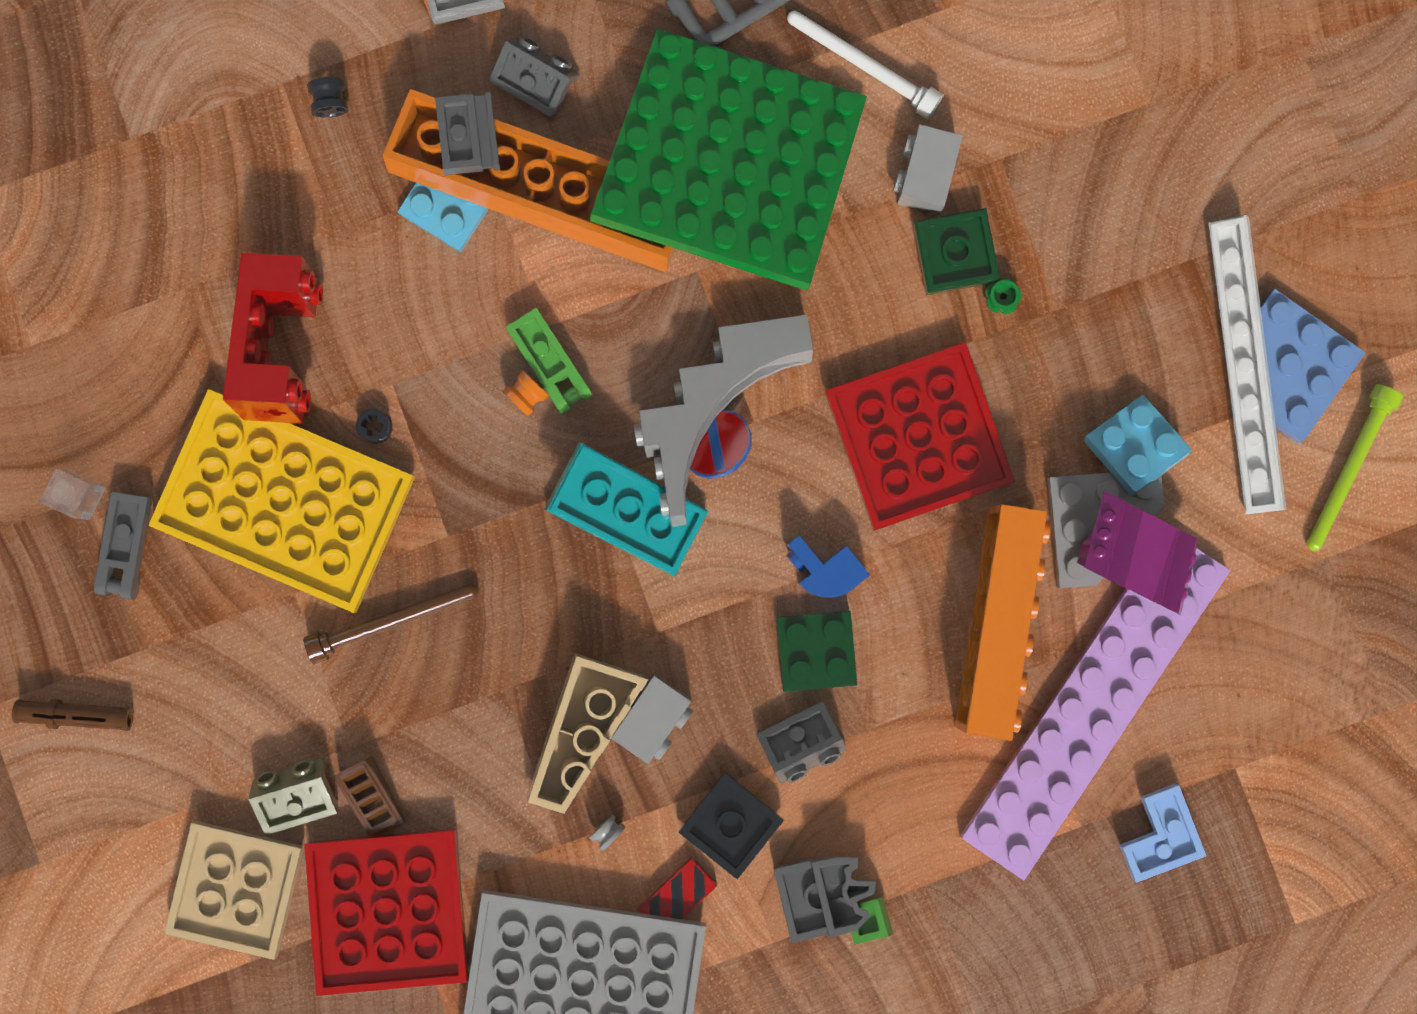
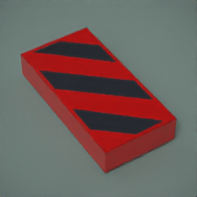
M691 856L637 908V911L643 914L683 919L717 887V883Z

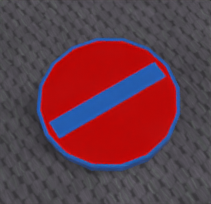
M723 409L716 416L700 441L690 470L697 476L708 479L724 477L737 470L746 460L752 447V433L747 422L736 412Z

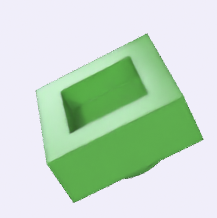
M883 897L857 903L859 907L867 910L871 917L857 931L851 932L854 945L894 934Z

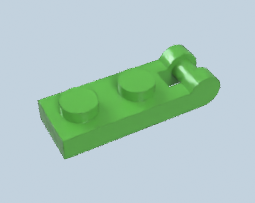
M537 307L505 327L562 415L570 411V406L578 400L583 399L585 401L593 396ZM569 378L574 386L561 394L556 385Z

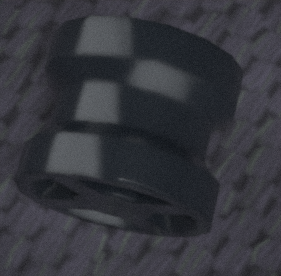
M323 77L308 82V93L313 96V103L310 106L313 116L332 118L344 115L349 111L348 103L343 99L342 94L345 91L343 79Z

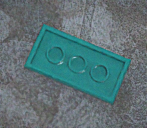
M581 442L577 444L544 510L673 576L677 574L709 512L707 509L686 499L687 525L672 527L670 516H662L659 494L666 493L664 486Z

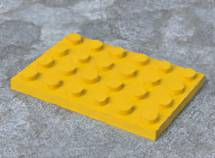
M208 389L148 526L352 613H357L415 476L291 423L243 420L223 400L222 394Z

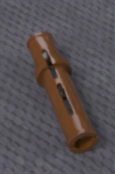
M18 699L12 708V721L16 724H43L48 729L71 726L130 731L133 723V709L131 707L119 708L63 704L60 699H51L49 702L23 701Z

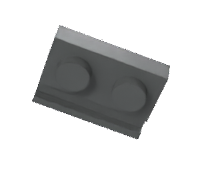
M486 92L485 95L480 96L465 94L435 97L444 175L480 172L488 168L500 170L491 93Z

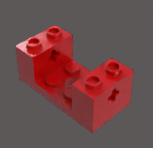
M241 253L223 400L243 420L303 424L304 412H309L310 390H307V387L290 366L271 365L270 353L267 351L268 339L273 338L275 332V320L271 315L315 318L317 305L321 306L323 286L318 282L314 271L309 268L302 256Z

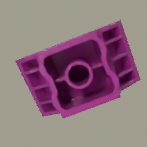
M1104 491L1094 530L1081 544L1080 557L1076 563L1181 615L1184 600L1188 594V583L1192 577V566L1196 561L1195 553L1199 540Z

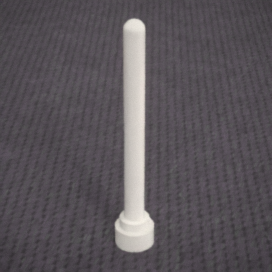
M791 11L788 14L787 21L790 25L911 100V105L916 108L915 112L928 120L941 102L944 94L932 86L929 89L922 86L920 89L800 12Z

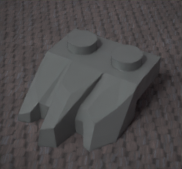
M812 857L773 867L791 943L828 935L830 938L855 932L871 917L867 910L858 906L857 901L874 895L876 881L854 880L851 878V873L858 868L857 857Z

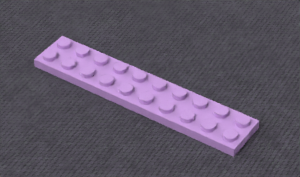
M1198 548L1196 549V561L1192 566V577L1188 583V594L1184 600L1181 615L1131 590L1124 589L960 834V837L1023 881L1229 574V569Z

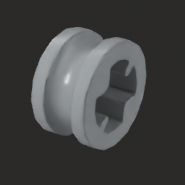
M613 814L589 837L591 841L596 840L599 842V849L601 851H604L626 827L624 824H617L615 822L616 817Z

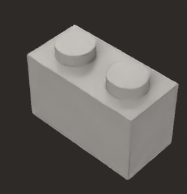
M919 125L915 136L908 134L903 151V156L909 158L906 171H898L893 190L899 193L898 205L940 215L947 199L962 135L924 125Z
M655 674L611 739L647 764L650 763L653 757L660 760L672 743V741L667 739V736L674 726L682 729L693 713V710L688 707L692 699Z

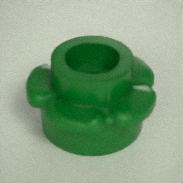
M1001 278L996 283H990L985 291V296L988 298L986 301L988 308L994 313L1001 312L1004 315L1014 312L1017 309V303L1022 298L1019 287L1007 278ZM1002 293L1005 294V295H1006V299H1005V300H1001V299H1000V294H1002Z

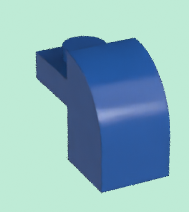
M800 535L786 545L791 551L786 557L799 573L804 569L809 573L798 584L805 591L813 595L829 598L838 597L850 592L870 576L847 546L842 547L822 563Z

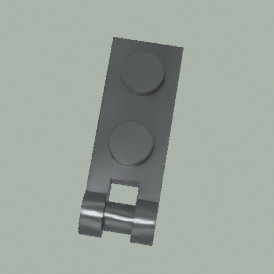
M111 491L94 583L95 594L109 596L111 593L120 594L122 599H136L139 592L140 584L138 578L153 498ZM114 568L123 569L122 580L114 578Z

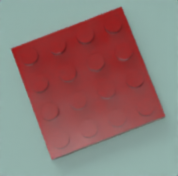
M966 342L825 390L829 407L873 531L1015 482Z
M457 828L312 841L304 844L316 996L465 983L468 981Z

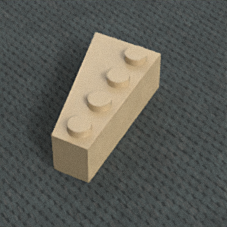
M574 653L527 793L528 803L563 814L566 812L590 774L595 762L609 744L617 727L631 709V705L639 692L643 690L649 679L645 675Z

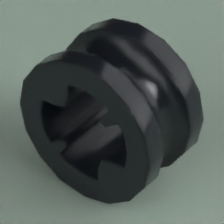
M368 409L358 416L356 430L362 439L373 444H379L391 436L393 424L390 417L382 411ZM372 417H377V421L383 424L381 432L376 430L377 435L371 436V431L366 429L367 421L373 422Z

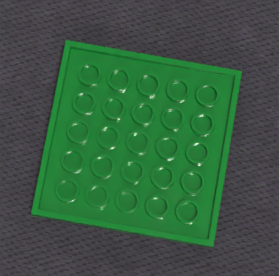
M657 28L594 203L590 221L808 291L867 96Z

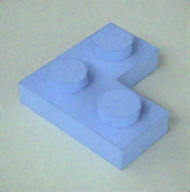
M1174 783L1140 796L1154 832L1119 845L1134 882H1140L1206 857L1178 784Z

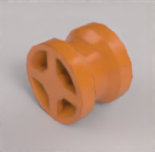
M522 370L517 375L518 381L513 386H506L502 392L529 417L534 412V406L538 402H544L549 395Z

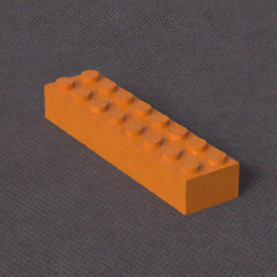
M413 89L409 90L383 152V159L388 173L667 272L675 248L590 221L591 212L610 162L609 160L494 119L500 170L488 168L480 172L444 175L435 97Z

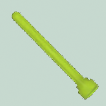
M1376 384L1368 398L1371 401L1369 408L1372 410L1307 540V547L1310 550L1318 551L1321 549L1385 417L1390 416L1392 411H1397L1404 398V395L1399 391L1384 385Z

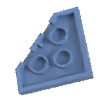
M1273 289L1267 294L1260 307L1275 424L1277 430L1298 444L1304 442L1366 352L1281 292Z

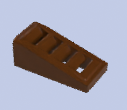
M373 756L334 775L342 793L369 837L381 836L406 822ZM366 773L369 779L354 786L351 779ZM373 785L377 792L361 799L358 793ZM381 798L384 805L368 813L365 806ZM388 811L391 818L375 826L372 819Z

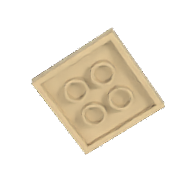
M192 822L164 934L272 960L276 959L284 934L304 846L204 822Z

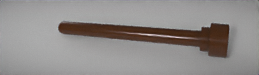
M468 584L331 635L327 632L321 634L318 631L304 636L303 642L307 655L313 665L329 659V655L335 653L334 649L473 599L478 595L479 590L476 585Z

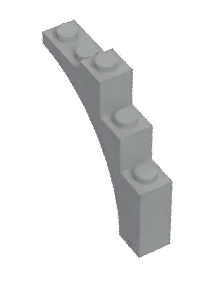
M807 315L718 327L719 341H713L716 364L679 369L681 382H674L677 405L639 411L641 423L634 424L637 447H645L647 458L661 456L654 458L657 480L664 479L666 493L659 494L662 516H670L672 527L687 525L686 490L690 467L700 441L716 416L737 395L757 381L783 369L812 362L813 346Z

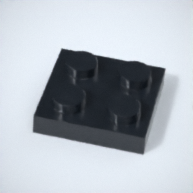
M724 772L682 825L678 833L738 880L784 819L728 773Z

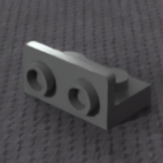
M521 36L520 39L516 38L505 41L488 81L551 118L556 116L570 84L577 81L580 74L571 69V62L558 55L548 56L540 51L541 46L537 42L527 37Z
M823 701L756 734L780 783L798 781L807 775L808 770L820 764L826 766L836 762L841 758V754L847 750Z

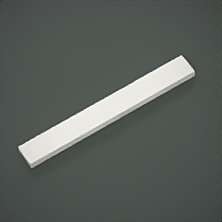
M1244 215L1210 222L1209 230L1245 513L1254 514L1286 510L1250 221L1249 217Z

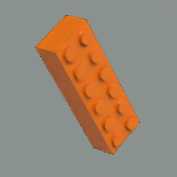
M1003 504L988 508L955 727L966 734L1012 741L1013 733H1018L1020 730L1022 711L1017 709L1019 694H1025L1028 682V673L1023 672L1025 656H1031L1034 642L1033 634H1029L1031 619H1036L1039 610V597L1035 596L1037 581H1042L1045 571V559L1040 558L1042 543L1047 544L1051 532V522L1046 521V511Z

